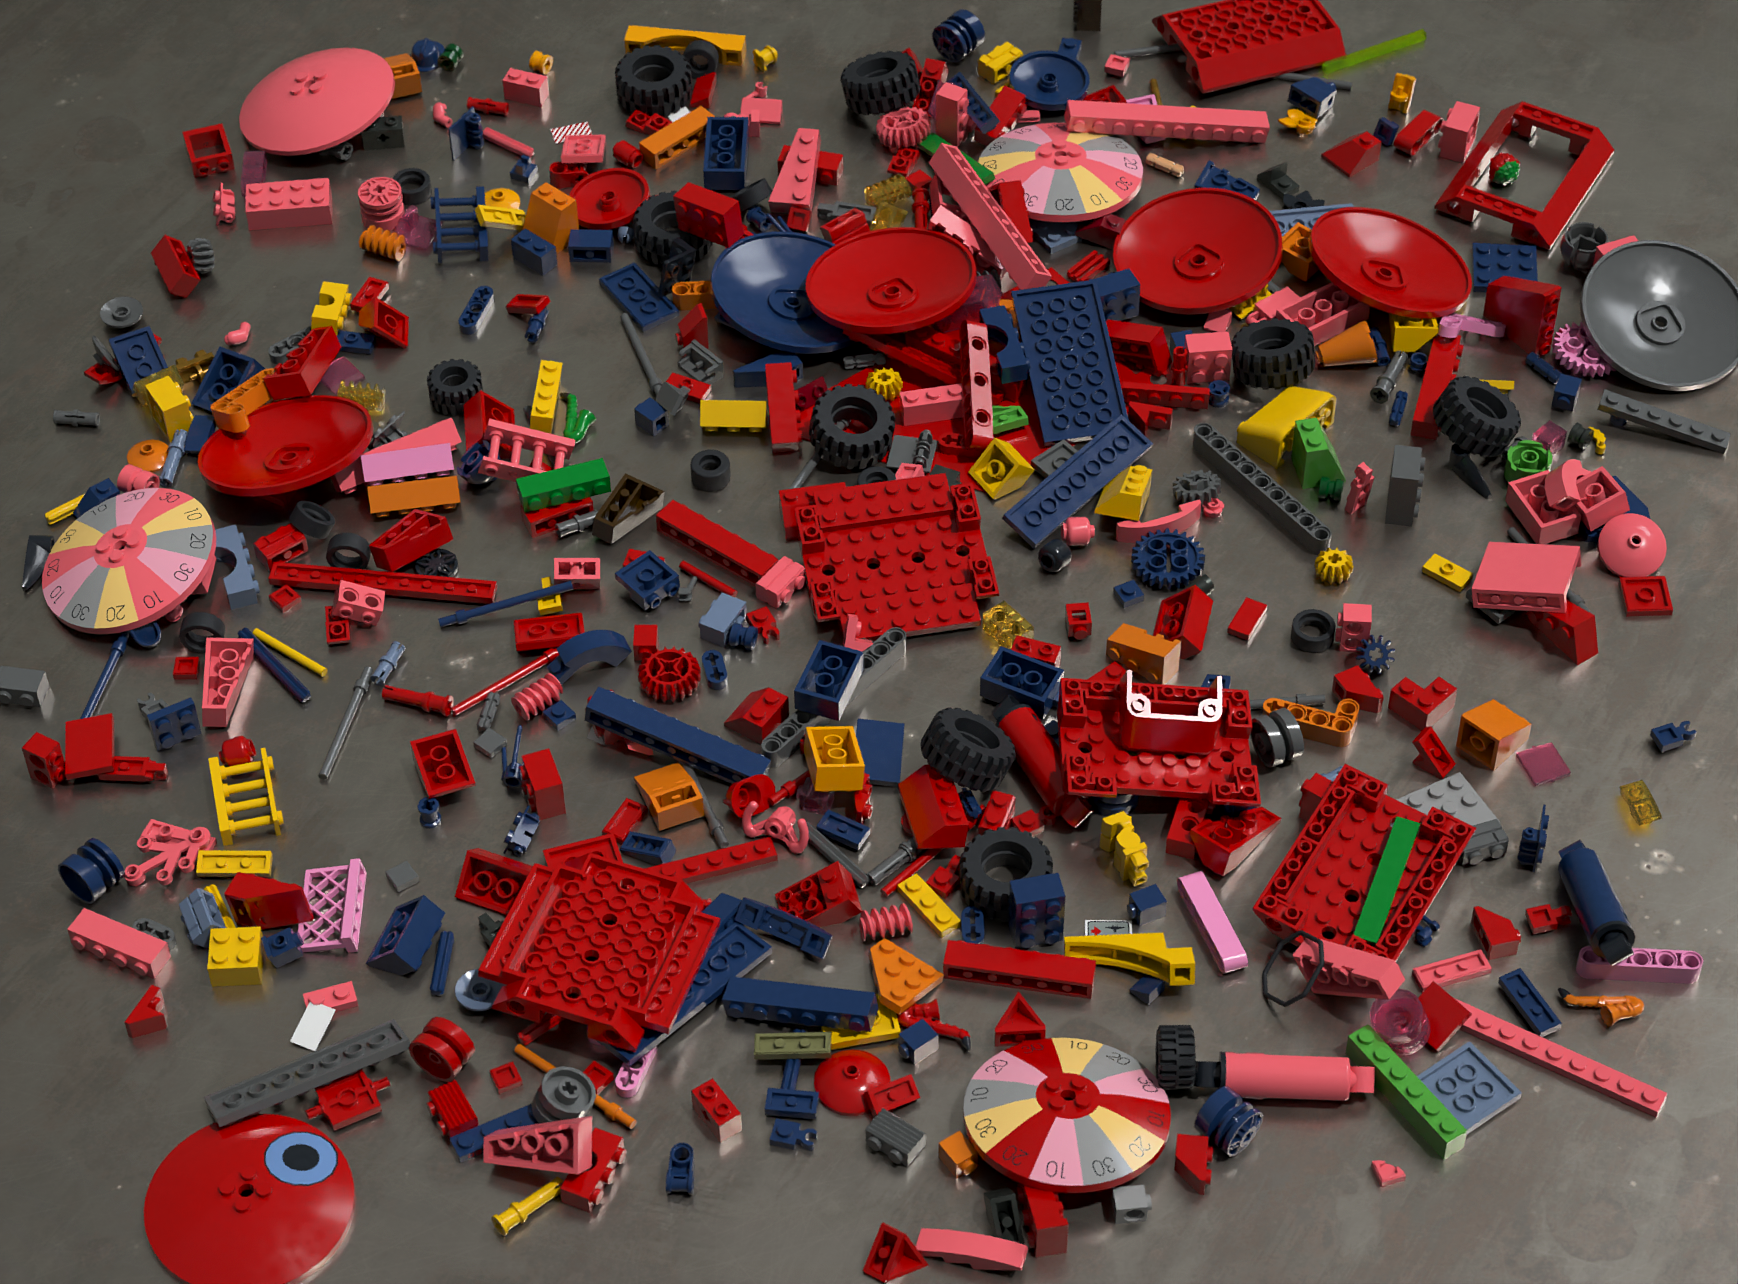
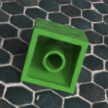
M1318 419L1296 420L1291 459L1302 489L1320 487L1322 476L1329 477L1331 481L1342 479L1346 483L1336 452Z

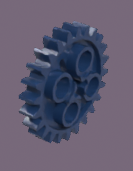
M1166 528L1165 533L1157 530L1155 535L1149 531L1148 537L1142 535L1141 541H1136L1135 547L1132 548V569L1136 570V576H1142L1143 582L1150 580V586L1158 583L1159 589L1163 585H1166L1168 590L1171 589V585H1175L1177 589H1180L1181 583L1188 586L1189 580L1193 581L1196 576H1201V571L1204 570L1205 564L1204 548L1200 547L1199 541L1194 542V536L1187 538V532H1183L1181 535L1178 534V529H1175L1173 533H1170L1168 528ZM1166 545L1170 546V572H1167Z

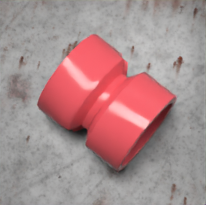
M130 464L121 470L117 479V488L123 493L146 488H159L160 485L158 475L149 471H143L141 468Z

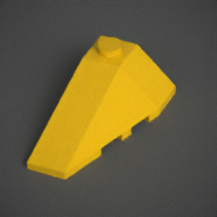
M1388 313L1393 352L1399 350L1401 351L1400 354L1402 352L1406 354L1415 352L1439 331L1435 318H1411Z

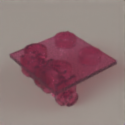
M412 205L407 207L406 213L401 216L393 232L397 233L398 237L399 235H404L406 245L427 250L437 234L436 220L419 216L418 208Z

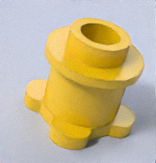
M767 45L760 52L757 49L753 50V62L761 71L765 72L767 71L766 66L777 63L778 53L775 48Z

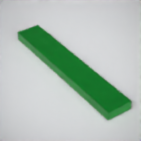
M932 132L927 136L926 140H922V143H917V147L933 157L941 143L951 144ZM960 151L985 185L996 179L992 171Z
M1398 816L1395 819L1354 931V935L1366 940V943L1373 947L1376 946L1382 934L1420 828V823Z

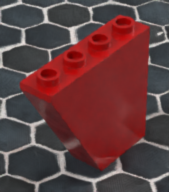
M1503 276L1488 284L1483 316L1489 321L1506 325L1505 335L1528 355L1531 352L1536 353L1538 356L1545 355L1551 349L1562 288L1559 285Z

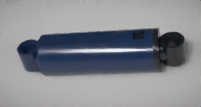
M1581 840L1559 850L1561 860L1558 871L1592 951L1598 957L1607 959L1611 966L1633 956L1634 931L1597 853L1592 849L1586 848Z

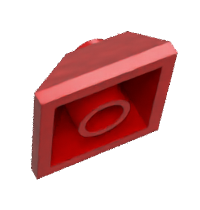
M1366 131L1340 142L1322 153L1321 157L1350 178L1379 161L1381 141Z
M374 297L359 310L360 327L404 349L408 347V316L377 297Z

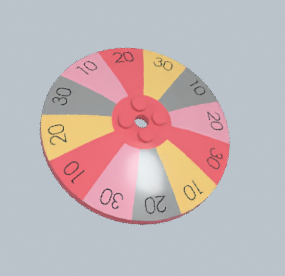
M1065 123L1036 124L1010 131L992 141L982 152L978 163L992 171L996 179L985 185L987 188L1002 182L1021 180L1025 190L1026 207L1029 211L1028 218L1049 222L1084 221L1115 212L1128 204L1137 195L1143 180L1142 161L1137 152L1127 142L1114 134L1067 132Z
M146 488L112 497L93 507L75 520L54 544L45 563L42 575L44 598L51 611L62 623L85 633L113 634L149 624L181 604L205 577L211 566L216 549V530L213 521L199 501L186 493L173 489Z

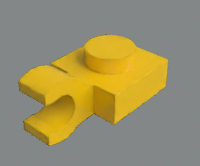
M551 577L541 578L543 588L553 586ZM561 593L537 600L540 615L563 611Z

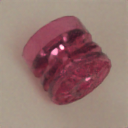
M1398 988L1390 1000L1376 999L1372 1004L1370 1019L1373 1028L1396 1054H1413L1422 1049L1427 1043L1431 1032L1430 1022L1420 1000L1415 994L1409 990Z

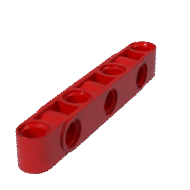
M964 320L960 327L959 336L965 446L968 449L984 452L993 440L987 325Z

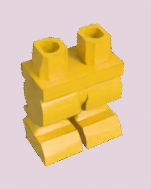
M1122 811L1102 819L1099 847L1107 852L1115 850L1113 864L1117 871L1120 872L1121 879L1123 881L1130 879L1133 886H1138L1147 882L1148 876L1145 870L1149 867V861L1146 858L1148 847L1145 842L1140 843V837L1134 833L1132 817Z

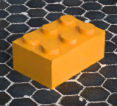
M853 726L806 727L804 754L814 790L821 792L862 790L865 765Z

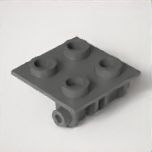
M403 411L399 416H392L384 429L381 427L377 429L372 436L373 440L367 448L372 450L408 435L406 431L399 430L405 412Z
M923 430L919 438L894 435L886 468L899 469L901 463L922 465L924 473H930L938 440H933L929 430Z

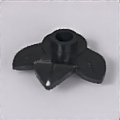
M1307 190L1296 197L1288 193L1283 197V203L1289 209L1318 207L1325 204V200H1313Z

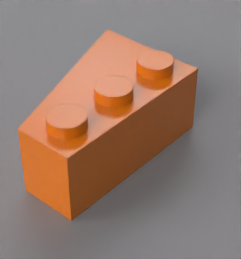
M1123 623L1107 639L1106 655L1112 660L1128 667L1132 672L1143 676L1149 682L1165 685L1179 671L1181 641L1177 639L1173 642L1164 639V635L1157 634L1152 636L1147 634V631Z

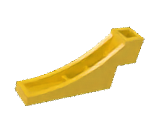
M1164 933L1064 937V956L1096 960V964L1139 971L1168 982L1170 986L1195 985V960L1192 947L1166 948Z

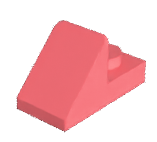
M847 614L843 646L863 652L873 643L871 640L855 638L856 635H860L861 622L858 621L857 615Z

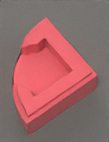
M1382 1160L1371 1162V1168L1380 1187L1405 1181L1406 1175L1398 1166L1395 1167Z

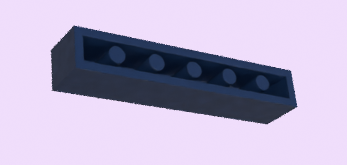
M730 976L722 998L727 1016L804 1024L806 1026L814 1025L831 1029L840 1028L857 1032H871L878 1011L875 992Z

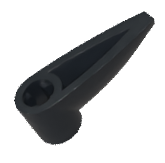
M1454 443L1451 447L1449 458L1450 468L1485 499L1491 498L1492 495L1484 477L1470 458L1471 453L1466 449H1461L1458 444Z
M29 535L22 581L23 591L29 589L43 573L49 553L55 544L54 536Z

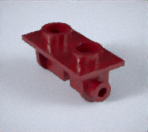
M823 376L797 389L799 403H795L796 410L801 412L814 405L816 400L828 390Z

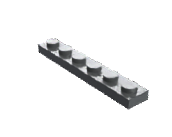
M1605 389L1597 409L1722 454L1725 453L1731 436L1729 432Z

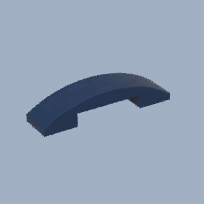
M743 897L735 917V921L755 930L761 929L801 947V950L822 959L825 958L833 935L797 916Z

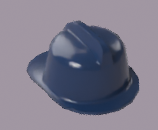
M428 38L417 41L412 47L410 56L415 61L419 72H429L439 66L437 59L444 52V47L439 42L431 41Z

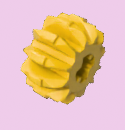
M884 367L882 370L875 368L874 372L869 373L867 377L866 389L869 390L871 388L876 391L877 395L881 394L886 400L894 401L895 397L900 396L903 381H901L899 372H894L893 368L886 370Z
M1328 547L1326 551H1320L1314 564L1316 576L1321 577L1322 582L1329 581L1330 585L1333 582L1340 585L1342 580L1348 581L1354 567L1352 556L1347 555L1346 550L1339 551L1338 547L1335 550H1331Z

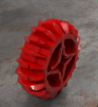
M675 646L672 649L664 647L661 651L655 649L654 654L648 653L647 658H642L641 665L638 668V682H640L642 691L646 692L648 697L653 696L655 701L661 698L664 703L667 700H672L674 703L677 698L683 701L685 695L691 696L692 691H697L701 680V669L696 657H693L691 652L685 653L684 648L677 650Z

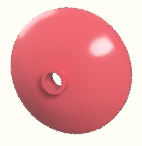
M1628 513L1612 518L1605 524L1598 538V553L1603 564L1612 573L1620 577L1650 576L1658 570L1666 556L1667 546L1663 532L1655 522L1643 515ZM1632 539H1637L1639 544H1634Z

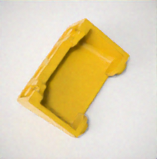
M1295 386L1284 388L1277 397L1248 420L1239 424L1236 443L1278 469L1284 464L1282 459L1284 452L1292 450L1295 421L1317 418L1321 426L1327 429L1334 423L1336 397L1325 391Z

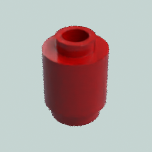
M627 141L617 142L613 147V157L629 168H637L641 164L643 154Z

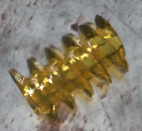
M900 174L889 177L887 180H882L880 183H874L872 186L869 185L865 188L864 192L867 205L872 207L876 205L878 209L883 208V203L885 206H889L890 200L892 203H897V197L900 201L904 200V194L907 198L912 195L907 180Z
M341 380L337 395L338 397L353 400L368 410L375 408L376 411H382L386 390L384 387L380 390L379 384H375L374 389H371L370 383H367L366 387L363 388L362 382H358L357 387H354L353 381H350L349 385L346 386L345 380Z

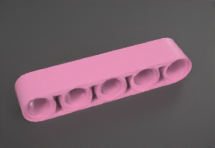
M1199 871L1177 878L1179 893L1221 973L1225 974L1247 967L1248 959L1245 950L1204 873Z
M1585 946L1579 952L1576 965L1578 975L1586 979L1692 984L1699 979L1703 958L1694 951L1632 948L1633 956L1611 966L1607 959L1598 957L1592 951L1591 946Z

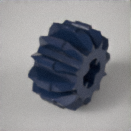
M1369 635L1370 643L1365 639L1361 640L1365 648L1356 647V650L1363 652V655H1357L1355 658L1356 660H1365L1359 665L1360 668H1364L1369 664L1368 673H1372L1375 666L1377 674H1381L1380 665L1388 670L1390 667L1386 660L1390 662L1395 661L1393 657H1388V654L1394 653L1395 649H1386L1391 644L1390 640H1387L1383 645L1381 644L1383 641L1382 635L1378 636L1377 643L1375 642L1374 635ZM1376 648H1379L1378 652L1381 653V657L1376 658L1375 661L1371 660L1372 656H1369L1370 650L1374 651Z

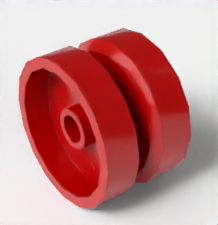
M434 1017L424 1026L422 1033L418 1034L410 1043L409 1052L422 1070L440 1081L449 1082L458 1075L462 1065L467 1064L475 1053V1047L470 1037L455 1023L442 1017Z

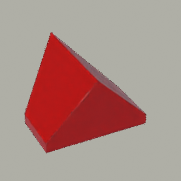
M1019 991L995 1027V1047L1015 1046L1024 1042L1046 1038L1045 1024Z
M883 1222L880 1225L863 1272L886 1283L929 1265L907 1234Z

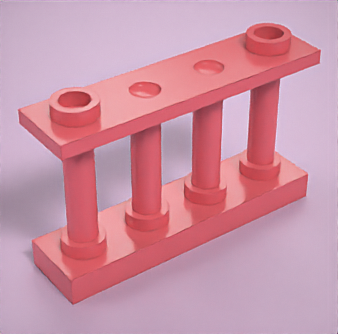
M489 419L483 439L491 441L489 457L483 456L478 473L516 482L517 478L546 472L541 470L543 454L556 457L554 469L563 468L564 459H570L575 446V440ZM500 443L513 446L510 462L497 459ZM521 448L534 451L532 468L519 465Z

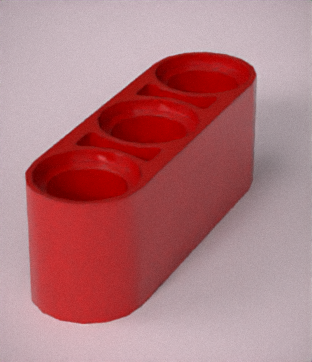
M1427 110L1421 111L1398 133L1394 140V147L1411 156L1415 155L1439 132L1443 118Z

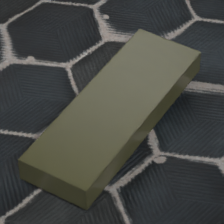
M831 1032L755 1033L754 1059L831 1058Z

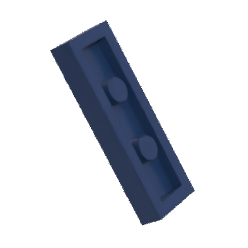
M1521 968L1499 977L1498 984L1536 1035L1544 1037L1561 1029L1562 1022Z

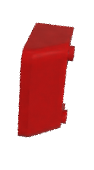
M1132 670L1125 672L1120 680L1119 741L1124 749L1128 751L1205 756L1212 752L1216 745L1222 715V676H1217L1210 685L1209 699H1205L1199 704L1197 716L1151 713L1149 699L1143 694L1132 693Z

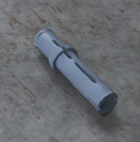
M178 429L175 431L173 441L168 446L167 451L169 452L159 478L162 487L167 488V484L168 487L172 486L179 461L184 456V446L188 432L180 429V432Z

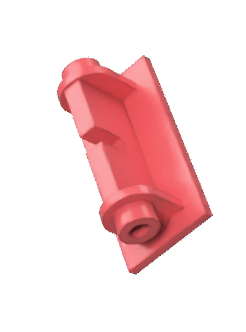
M223 183L220 184L219 189L215 190L213 194V202L216 203L213 209V216H216V225L219 224L220 220L231 223L235 219V195L232 190L223 189Z

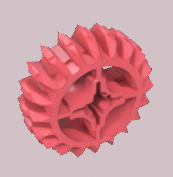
M906 107L880 116V119L877 120L876 132L880 143H883L884 146L898 147V149L901 147L907 148L908 146H915L916 143L920 144L922 140L927 139V136L930 135L931 123L927 112H923L922 109H917L916 107Z

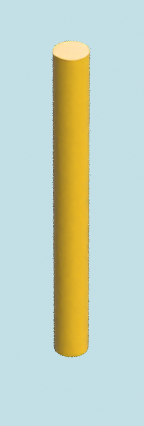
M256 628L253 630L252 633L270 647L322 677L327 674L328 669L260 629Z

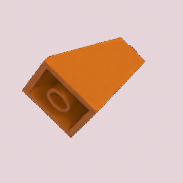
M545 182L531 193L523 230L527 229L556 246V254L560 253L568 247L570 230H579L576 200Z
M1493 699L1461 715L1456 746L1495 771L1529 739L1532 724L1508 709L1507 706Z

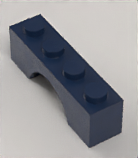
M1005 305L979 309V323L987 325L988 340L998 342L1005 347L996 354V370L1001 383L1006 384L1027 380V370H1030V361L1028 357L1024 356L1023 343L1018 341L1019 334L1017 328H1013L1011 313L1007 312Z

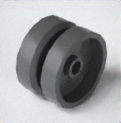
M1280 708L1270 712L1269 716L1261 715L1252 719L1251 741L1259 759L1264 765L1274 767L1282 764L1285 759L1287 761L1293 760L1303 755V735L1295 717L1288 709Z
M563 1066L553 1068L544 1075L531 1104L532 1113L540 1124L587 1117L596 1098L595 1086L582 1071Z

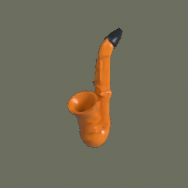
M1558 988L1562 999L1569 1004L1581 1007H1601V1017L1607 1026H1613L1615 1022L1621 1019L1636 1017L1644 1010L1643 1001L1635 996H1574L1567 990Z

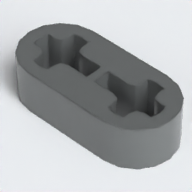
M140 918L132 925V928L136 930H142V932L167 942L169 951L176 945L175 934L167 926L148 918Z

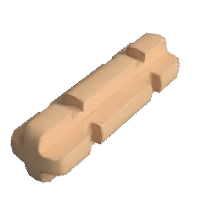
M1149 153L1146 157L1147 165L1152 167L1155 165V168L1169 174L1172 172V175L1180 177L1184 172L1182 165L1177 163L1174 165V162L1160 156L1157 158L1158 155Z

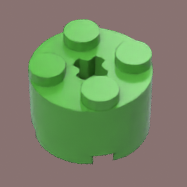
M1523 440L1518 442L1516 446H1511L1508 450L1504 470L1505 479L1509 483L1546 470L1550 472L1552 453L1549 449L1548 451L1544 449L1543 444L1537 441Z

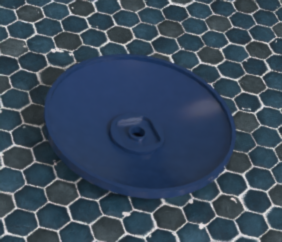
M765 232L736 241L717 258L710 281L712 299L724 319L743 335L774 349L804 354L836 351L857 342L844 334V329L833 326L821 319L812 310L807 299L806 278L810 268L824 252L836 244L802 233Z

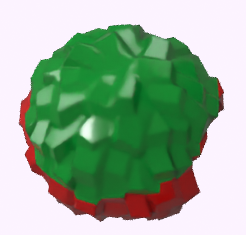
M1501 152L1490 159L1489 179L1492 182L1506 186V184H1512L1517 180L1520 172V161L1512 154Z

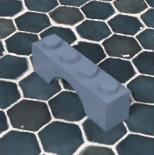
M236 525L215 529V556L217 562H225L235 566L233 572L223 578L231 610L257 604L256 594L260 593L257 580H252L255 577L253 565L247 564L251 560L248 549H243L242 547L246 546L243 532L238 533Z

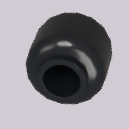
M1055 539L1040 548L1038 560L1046 571L1058 572L1069 564L1072 553L1065 542Z

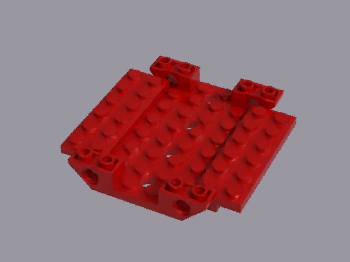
M946 473L813 491L815 505L794 508L798 542L814 617L818 622L838 619L843 639L847 614L857 615L858 621L861 622L860 635H856L855 638L871 640L872 642L894 627L903 629L907 637L981 626L976 599L999 596L991 557L986 554L981 533V516L973 483L951 485L949 489ZM963 550L968 552V555L962 557L957 552ZM915 557H921L924 559V561L921 563H916L912 559ZM875 563L879 565V568L870 569L868 565ZM832 570L834 574L826 576L823 574V571Z
M588 853L566 862L565 865L558 863L555 869L534 863L478 969V977L505 984L500 989L492 1009L538 1023L541 1022L545 1012L588 1025V1038L636 1052L645 1031L641 1026L666 1034L670 1033L720 926V918L702 913L705 903L683 880L600 855ZM625 885L633 886L632 889L628 890L623 889L622 887ZM612 920L616 923L613 925H606L603 922ZM594 956L598 959L596 961H588L585 958ZM576 993L579 997L569 998L567 995Z

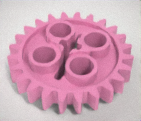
M1572 322L1571 326L1565 324L1564 329L1560 327L1559 331L1555 333L1552 353H1556L1555 359H1561V365L1567 364V370L1573 368L1575 369V374L1581 371L1583 376L1586 373H1590L1592 377H1594L1595 373L1602 377L1603 373L1609 375L1611 370H1616L1596 351L1585 332L1582 322L1579 326Z

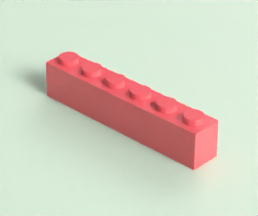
M448 418L364 452L361 455L450 443L451 451L457 449L456 444L462 441L453 419ZM361 455L349 466L330 476L337 493L344 491L346 495L356 491V486L359 484L370 485L369 482L364 481Z

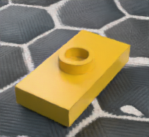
M1435 553L1422 566L1423 573L1459 592L1473 579V573Z

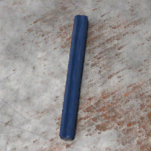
M248 628L238 631V638L254 639V655L300 702L304 703L311 698L310 691Z

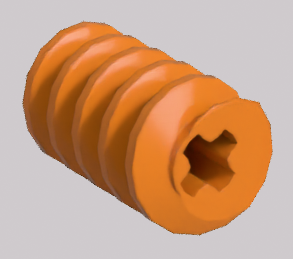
M371 225L362 232L359 239L360 249H366L369 252L401 261L406 251L405 236L399 235L398 237L395 232L392 234L389 230L383 232L382 228L376 229L374 225Z

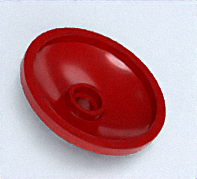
M843 1050L832 1054L831 1058H826L819 1065L814 1076L815 1092H819V1101L828 1110L843 1116H861L871 1112L864 1092L889 1083L890 1074L886 1065L875 1055L862 1050Z

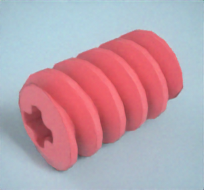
M548 673L544 678H539L536 683H531L529 688L526 687L521 692H517L511 698V702L516 712L524 720L529 721V712L531 715L537 716L536 708L543 712L545 710L544 703L548 707L553 705L551 698L555 702H559V693L563 694V687L553 674Z
M904 903L900 904L899 911L895 905L890 906L889 912L885 906L881 907L880 913H878L877 909L872 908L870 916L866 910L861 911L859 926L863 942H865L867 934L870 935L872 940H875L876 932H879L882 939L885 938L886 931H889L891 936L894 937L896 929L899 930L901 935H904L905 927H908L911 934L913 933L911 915Z

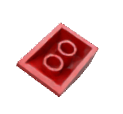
M456 729L410 741L413 761L429 799L476 786Z

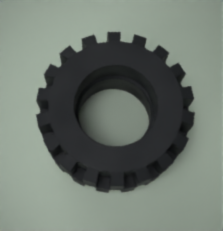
M464 359L442 361L440 365L436 364L433 367L434 369L429 371V376H427L431 405L438 412L443 411V414L463 415L464 404L480 390L483 391L481 372L475 364L472 365L470 361L465 362Z
M1159 1025L1156 1032V1077L1159 1086L1162 1089H1192L1195 1083L1196 1051L1195 1036L1191 1025Z

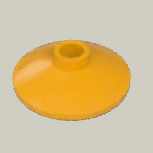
M496 188L485 193V205L519 209L520 197L513 190Z

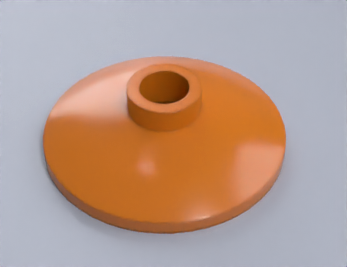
M159 440L141 441L128 451L127 462L130 465L141 468L143 471L151 473L159 471L163 468L169 452L167 451L168 445Z

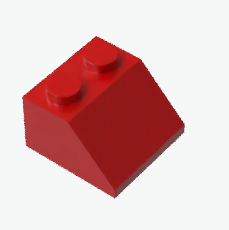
M770 687L751 692L724 722V726L762 744V741L789 716V697Z

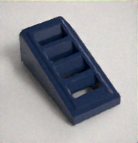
M630 831L619 849L621 853L653 865L671 862L676 853L671 839ZM638 841L637 846L634 848V844Z

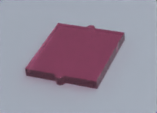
M344 356L332 362L321 378V382L335 395L347 389H352L354 385L365 380V376Z
M1552 742L1538 747L1532 746L1531 749L1516 753V757L1535 786L1547 782L1554 783L1557 779L1571 775L1569 768Z

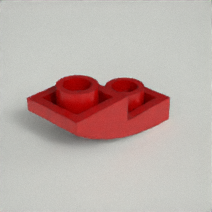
M636 109L627 119L625 126L639 133L651 136L672 122L656 113L650 117Z
M901 147L897 155H893L887 173L905 177L909 176L920 157L919 150Z
M325 606L327 645L351 642L350 619L332 615L333 606Z
M864 773L863 789L855 790V819L860 824H864L865 819H870L873 806L870 805L872 785H870L869 774Z

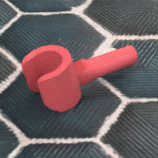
M757 82L755 91L746 97H765L767 86L763 87V82Z

